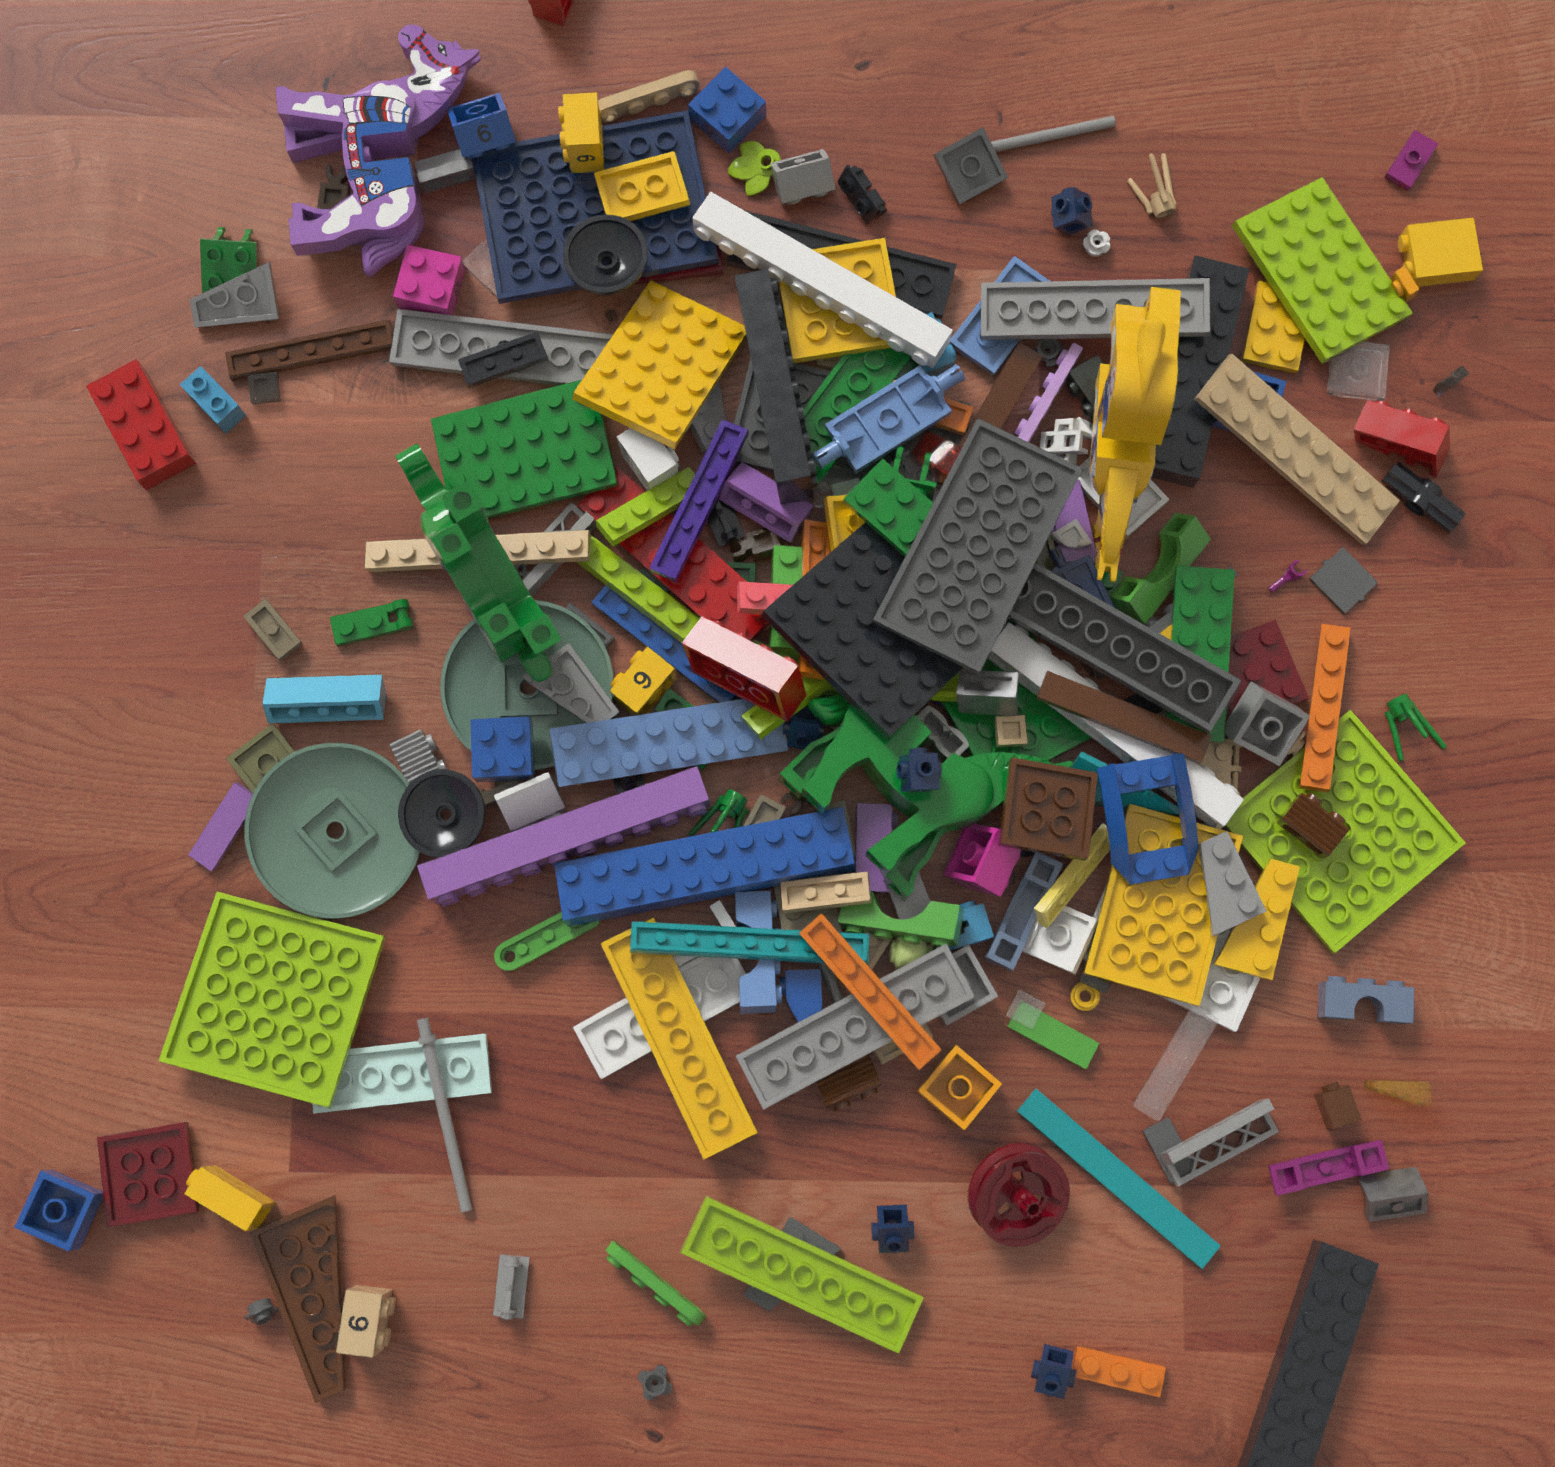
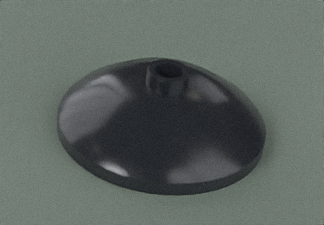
M597 215L582 221L569 233L563 247V262L570 279L581 289L599 295L615 294L631 287L642 276L648 261L647 244L642 232L629 220L616 215ZM605 261L612 262L609 266L603 265Z
M437 769L423 773L408 785L400 799L398 808L400 829L407 842L413 848L428 856L443 857L466 849L479 837L485 822V803L482 794L471 779L459 772ZM449 809L451 811V817L450 819L445 820L443 814L446 810Z

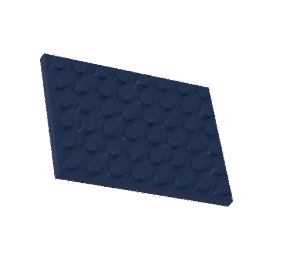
M688 110L602 126L604 170L674 151L689 197L690 205L630 221L642 232L648 249L647 265L640 278L718 264L716 244L710 240H702L693 231V216L706 199ZM560 134L510 143L511 145L506 149H490L484 151L483 155L473 158L499 304L581 289L570 279L563 262V247L569 233L579 223L593 216L605 215L594 172L571 173L569 163H564ZM605 261L603 263L604 266H609L612 264V262Z

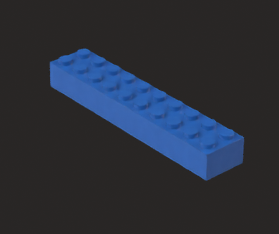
M840 807L826 810L823 814L814 812L554 863L563 921L568 927H571L573 925L735 895V892H750L776 887L785 881L855 871V862L844 808Z

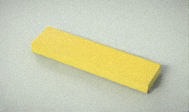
M1102 823L1091 837L1089 858L1086 861L1073 859L1035 906L1034 910L1038 924L1045 928L1051 925L1110 851L1107 825Z

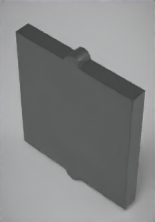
M1344 547L1330 560H1324L1323 566L1309 578L1343 614L1358 601L1362 602L1365 599L1364 595L1378 583Z

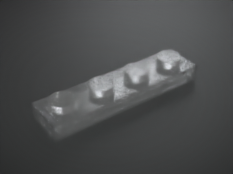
M1191 1005L1132 1104L1133 1107L1156 1121H1160L1219 1022V1019L1196 1005Z

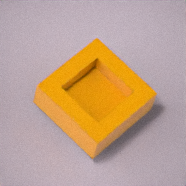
M1405 266L1394 272L1391 278V286L1398 297L1402 296L1405 302L1410 301L1418 293L1419 287Z

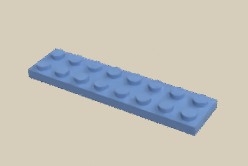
M744 699L550 728L549 734L558 787L788 751L786 735L783 734L784 723L760 740L743 722L741 715L755 705Z

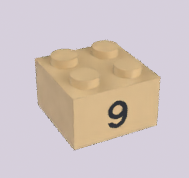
M356 1285L346 1290L336 1353L374 1357L384 1351V1347L389 1346L391 1328H387L388 1317L393 1316L396 1298L392 1297L393 1289Z

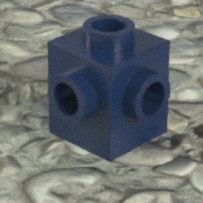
M1068 187L1063 189L1062 193L1051 197V215L1054 229L1072 235L1093 226L1090 194L1082 192L1076 187Z
M807 706L793 715L788 722H784L783 734L787 735V747L805 749L811 742L823 738L825 725L810 712Z
M927 748L909 749V754L899 757L896 773L901 781V793L930 792L940 789L939 778L942 775V765L938 760V753H927Z
M907 1204L877 1206V1222L871 1223L872 1241H878L879 1253L909 1252V1239H914L915 1235L914 1221H908Z
M1044 1344L1041 1360H1034L1031 1378L1037 1379L1034 1392L1050 1397L1065 1398L1067 1387L1073 1388L1076 1370L1071 1369L1074 1351Z

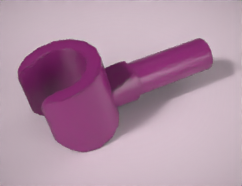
M1300 560L1293 561L1286 568L1285 574L1268 587L1271 593L1290 580L1297 581L1305 575L1307 569L1302 573H1297L1294 570V566Z

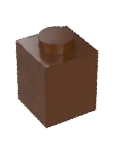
M1338 1081L1321 1086L1322 1092L1314 1094L1326 1129H1335L1362 1120L1349 1085L1339 1086Z

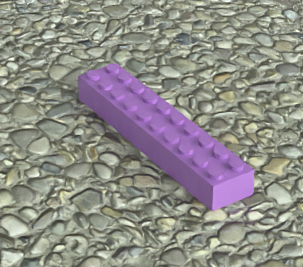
M696 766L423 863L417 867L428 899L435 904H442V907H446L459 902L458 897L469 894L470 897L483 894L487 892L486 887L497 884L498 887L514 882L513 877L522 874L525 877L534 876L542 872L541 867L550 864L554 867V863L568 861L569 857L580 854L581 858L590 856L597 852V847L607 845L608 848L618 846L624 843L623 838L631 835H635V838L646 836L652 833L651 828L659 825H662L663 828L674 826L679 823L678 819L689 815L692 819L707 813L706 809L711 806L698 767Z

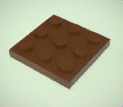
M1011 757L1008 764L999 846L1086 861L1089 858L1098 773Z

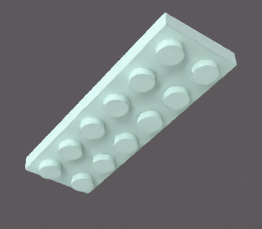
M487 1034L442 1038L434 1041L447 1098L492 1093ZM416 1041L350 1049L331 1109L313 1104V1113L435 1100L422 1044L419 1045V1042Z

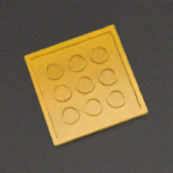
M885 238L812 249L896 297ZM778 282L793 363L891 348L881 338L869 336L864 332L863 328L855 323L849 324L843 321L839 314L830 309H822L813 299L806 295L800 296L784 282Z

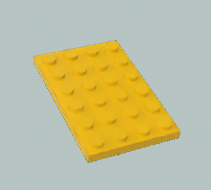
M650 280L573 392L572 400L675 450L747 338L745 325Z
M1133 804L1128 805L1124 819L1129 854L1183 845L1179 817ZM1196 823L1198 844L1226 832L1225 830ZM1228 832L1239 854L1243 836ZM1199 849L1190 873L1187 876L1129 885L1122 877V874L1112 865L1083 974L1197 1007L1200 1006L1218 934L1211 937L1209 910H1207L1205 880H1203Z

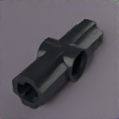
M1399 461L1396 462L1381 481L1405 500L1404 503L1410 511L1416 515L1428 517L1448 534L1466 514L1442 495L1443 492L1436 483L1426 478L1421 479Z

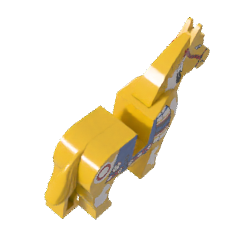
M1151 287L1146 307L1116 304L1110 327V365L1100 363L1095 383V405L1089 466L1090 480L1093 488L1100 495L1098 516L1092 530L1097 580L1102 581L1104 572H1109L1110 581L1116 582L1120 554L1130 520L1133 499L1139 497L1150 482L1155 467L1156 445L1162 444L1172 413L1178 372L1177 350L1181 290Z

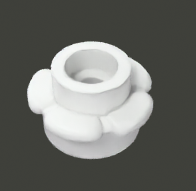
M1091 230L1083 240L1086 252L1094 257L1107 253L1111 246L1109 243L1110 237L1104 231Z

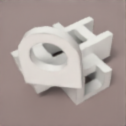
M1081 417L1077 419H1056L1054 431L1041 432L1040 448L1076 465L1077 455L1088 454V450L1082 448L1083 440L1092 439L1093 424ZM1067 438H1070L1069 447H1066ZM1048 440H1051L1050 448H1047Z

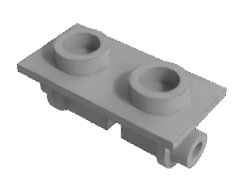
M500 1254L493 1316H500L502 1319H523L530 1257Z

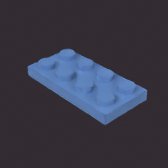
M1015 256L995 280V282L1050 281ZM980 300L953 335L949 344L953 346L954 350L994 377L1022 339L981 340Z

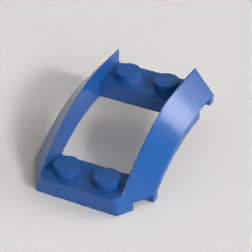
M1173 753L1164 757L1116 765L1110 764L1097 768L1109 838L1110 862L1122 874L1127 883L1134 885L1189 875L1199 848L1194 802L1185 755ZM1175 786L1183 845L1129 854L1121 795Z

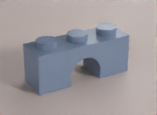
M1328 976V981L1318 983L1317 1018L1354 1019L1356 1003L1359 999L1366 998L1375 1006L1376 1022L1414 1023V987H1405L1404 981H1386V985H1375V979L1358 978L1357 983H1346V977Z

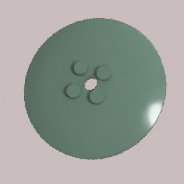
M534 600L544 614L547 613L562 639L543 650L547 658L569 643L609 699L613 701L610 692L613 688L610 684L614 679L612 664L602 640L594 629L580 616L564 607ZM473 619L463 628L451 644L442 668L440 682L441 701L451 729L465 747L471 751L470 719L529 716L533 721L535 771L555 767L549 729L583 724L585 722L538 689L532 695L523 694L521 686L526 681L522 676L527 672L520 662L519 653L500 663Z
M316 744L286 756L275 764L259 782L246 812L244 834L246 850L258 879L283 904L314 917H351L370 911L383 904L405 884L414 870L420 852L413 848L403 836L398 820L400 799L410 783L386 758L369 749L353 744ZM333 822L341 823L344 828L343 835L338 839L331 838L327 833L328 826Z

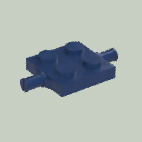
M1060 546L1048 551L1056 565L1051 572L1114 607L1103 582L1097 580V569L1090 555L1066 562Z

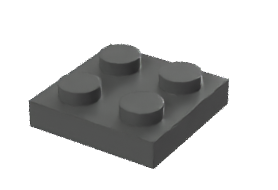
M983 127L933 154L958 205L1008 178Z

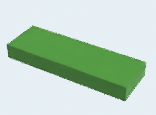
M1023 1001L1019 1002L1007 1025L1009 1029L1084 1070L1087 1069L1099 1045L1093 1039Z

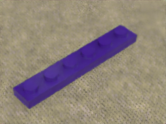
M722 419L649 567L652 573L677 583L749 435L748 429Z

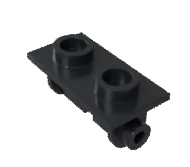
M849 164L846 165L837 182L841 190L854 205L857 213L868 225L875 214L881 216L887 211L885 207L886 202L883 201L876 189L870 192L867 191V189L871 188L872 183L862 168H858L856 165L850 167Z
M718 497L707 521L720 548L734 539L744 538L745 535L734 509L719 500Z

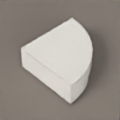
M1077 519L1053 532L1051 535L1057 543L1071 549L1085 548L1092 543Z

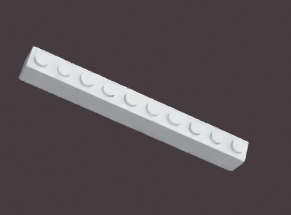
M712 192L709 193L693 216V231L702 240L714 242L719 245L723 252L740 257L751 268L768 269L771 279L776 278V282H784L796 294L800 296L806 295L813 299L822 309L834 311L839 314L843 321L849 324L855 323L863 328L864 332L869 336L881 338L892 349L907 353L912 356L916 363L922 366L928 365L934 368L951 342L953 330Z
M1010 622L998 636L987 658L1004 672L1019 673V683L1036 696L1047 670L1100 691L1098 685L1093 680L1081 677L1075 672V668L1069 662L1057 659L1052 655L1049 647L1040 642L1036 643L1028 637L1029 634L1024 628L1019 625L1014 626ZM1051 706L1125 763L1172 755L1170 752ZM1185 759L1192 790L1195 816L1210 827L1223 828L1244 799L1239 796V792L1235 787L1227 783L1223 784L1215 778V773L1211 769L1203 765L1199 766L1197 763ZM1175 786L1159 788L1177 802Z

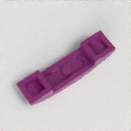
M1376 1140L1269 1165L1268 1169L1275 1196L1324 1183L1389 1170L1382 1140Z

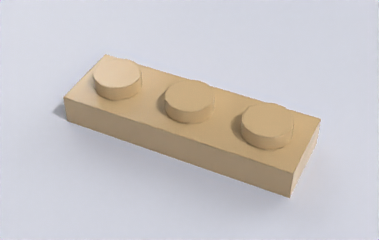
M867 871L781 882L782 911L784 913L872 903L870 875Z

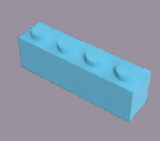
M382 675L267 678L262 705L268 723L383 720L386 690Z

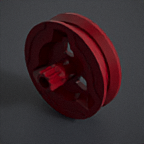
M1028 1143L1009 1144L990 1153L976 1168L968 1188V1206L973 1219L990 1238L1010 1247L1031 1245L1048 1236L1064 1217L1070 1199L1069 1181L1063 1168L1043 1149ZM1020 1171L1022 1179L1018 1180L1013 1173ZM1034 1194H1037V1195H1039V1196H1042L1041 1199H1040V1202H1039V1200L1034 1196ZM1007 1202L1010 1208L1004 1213L999 1214L998 1210Z

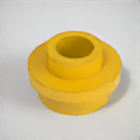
M1080 982L1072 988L1070 999L1073 1006L1078 1010L1090 1011L1098 1005L1100 993L1094 984ZM1082 991L1089 993L1090 999L1088 1002L1081 1001L1080 993Z

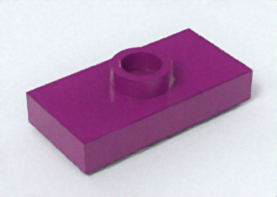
M1414 130L1385 175V178L1409 191L1438 143Z

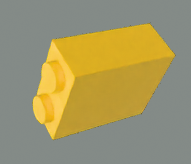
M1474 217L1407 225L1398 238V249L1400 252H1403L1404 257L1402 267H1406L1418 287L1474 281L1483 271Z
M216 1165L200 1167L199 1170L195 1169L186 1182V1185L189 1187L184 1193L244 1231L260 1228L276 1203Z

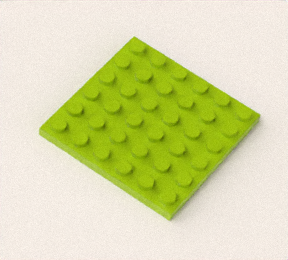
M1351 710L1339 718L1329 793L1299 789L1304 747L1243 797L1244 800L1224 826L1228 832L1243 836L1241 842L1242 849L1262 872L1270 859L1300 866L1291 906L1332 954L1341 949L1466 844ZM1302 792L1305 795L1311 793L1322 801L1321 807L1329 813L1334 811L1346 820L1344 825L1350 829L1332 853L1324 859L1320 858L1314 851H1311L1276 823L1296 796Z
M216 892L159 1062L331 1109L385 937Z

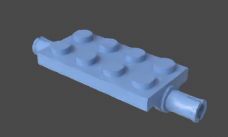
M955 364L935 377L934 375H927L921 365L890 383L825 424V429L831 436L832 442L812 453L815 463L819 462L817 466L823 469L826 465L842 456L846 458L857 474L897 449L898 446L905 444L951 415L952 410L944 399L945 391L965 380L963 371L958 372L960 367Z

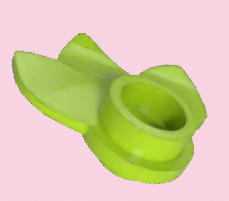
M748 141L740 145L742 156L737 157L731 163L728 174L736 179L746 180V195L754 196L768 188L771 176H773L771 164L763 166L764 160L771 158V163L781 161V157L773 149H764L759 142Z

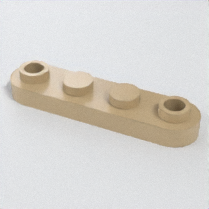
M687 70L598 100L601 120L609 123L615 121L619 116L628 113L637 114L643 111L644 108L652 105H664L670 99L679 96H691L700 85L695 71Z

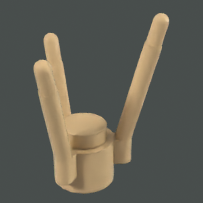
M1150 154L1149 159L1158 187V191L1150 196L1152 200L1148 201L1131 178L1127 182L1144 204L1148 215L1154 213L1155 218H1162L1175 212V205L1177 204L1173 196L1166 154H1161L1166 189L1164 188L1155 156Z

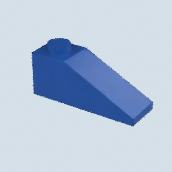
M821 969L785 970V977H779L782 995H786V1002L798 1023L822 1010Z

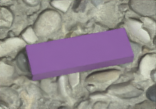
M238 782L233 783L188 854L191 858L210 871L217 869L245 824L246 812L253 792Z

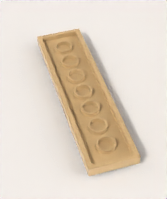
M1233 354L1226 357L1194 398L1195 401L1361 545L1369 542L1400 501Z

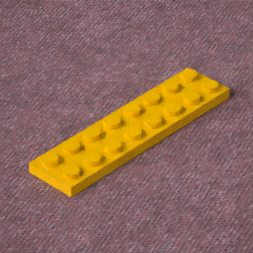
M654 917L651 918V919H649V920H647V921H645V922H654V923H656ZM631 929L600 944L703 1159H706L758 1132L673 956L630 953Z

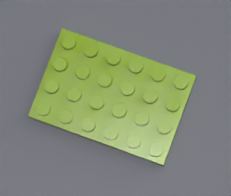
M1323 177L1236 220L1232 225L1243 245L1322 364L1400 323L1413 314L1403 297H1398L1391 286V279Z

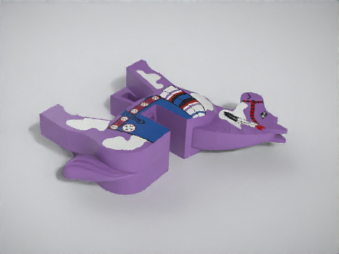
M407 25L398 33V40L403 54L407 59L411 60L414 72L411 75L390 81H377L351 95H338L318 91L302 93L290 90L284 86L275 87L278 114L284 124L286 150L292 163L343 150L344 165L353 190V194L332 209H317L300 202L292 203L293 218H288L291 246L297 256L340 251L349 245H363L364 247L361 249L363 272L367 276L372 277L385 265L402 255L406 250V246L414 244L424 230L425 219L418 180L409 157L375 161V159L415 155L419 137L430 131L447 114V108L454 104L464 86L468 70L479 63L481 57L479 56L478 49L463 50L456 41L452 43L438 41L418 25Z

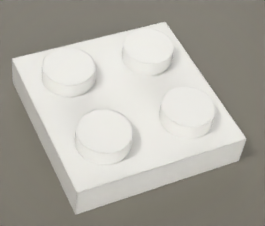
M1067 906L1063 908L1047 928L1038 924L1036 917L1022 952L1075 975L1095 933L1098 920Z

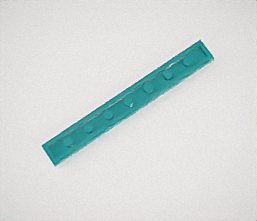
M632 921L630 953L825 963L799 934L802 930ZM839 932L868 965L869 934Z
M1035 1088L1018 1108L1017 1112L1199 1268L1203 1269L1221 1245Z

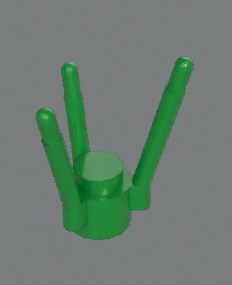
M1407 693L1386 703L1389 711L1384 714L1389 722L1395 750L1400 762L1404 760L1395 719H1398L1399 723L1410 719L1423 738H1428L1429 733L1442 749H1446L1447 745L1417 709L1413 700H1410Z
M728 789L724 796L720 795L717 802L689 831V836H693L718 809L721 815L711 829V833L718 831L726 817L734 819L737 816L734 828L741 827L743 819L748 812L744 808L748 800L740 793Z

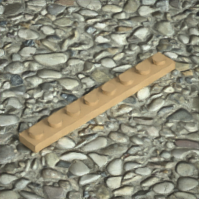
M589 530L496 535L513 565L590 561L591 534ZM426 539L366 542L365 569L367 572L443 569Z

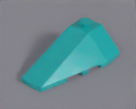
M1081 751L1074 759L1073 765L1070 768L1097 772V768L1107 766V764ZM1098 776L1094 805L1103 807L1102 791ZM1145 791L1144 793L1135 792L1121 795L1123 810H1127L1128 805L1133 804L1175 817L1179 815V808L1154 792Z

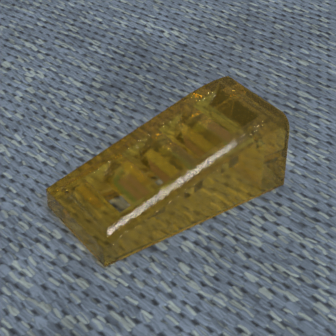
M1366 1080L1364 1082V1088L1420 1106L1432 1105V1088L1429 1082Z

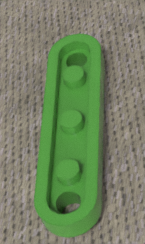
M562 912L501 943L495 950L494 960L502 970L508 972L516 971L597 928L602 921L568 927L563 921ZM508 952L515 953L514 961H506L505 956Z
M612 1240L605 1249L609 1254L606 1259L618 1269H621L623 1266L632 1273L630 1276L632 1281L643 1289L646 1285L656 1292L653 1297L666 1308L670 1304L679 1311L677 1317L691 1327L695 1323L699 1326L707 1315L699 1307L618 1242Z

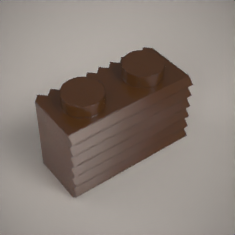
M1302 792L1296 796L1276 823L1311 851H1314L1320 858L1324 859L1332 853L1350 829L1344 825L1346 820L1334 811L1329 813L1321 807L1322 801L1311 793L1305 795Z
M869 1054L816 1081L826 1108L833 1106L834 1111L851 1105L849 1099L859 1094L862 1100L877 1094L876 1087L882 1085Z

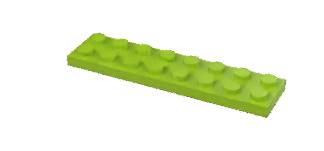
M705 1196L680 1251L690 1258L898 1354L924 1299L922 1295L708 1196Z

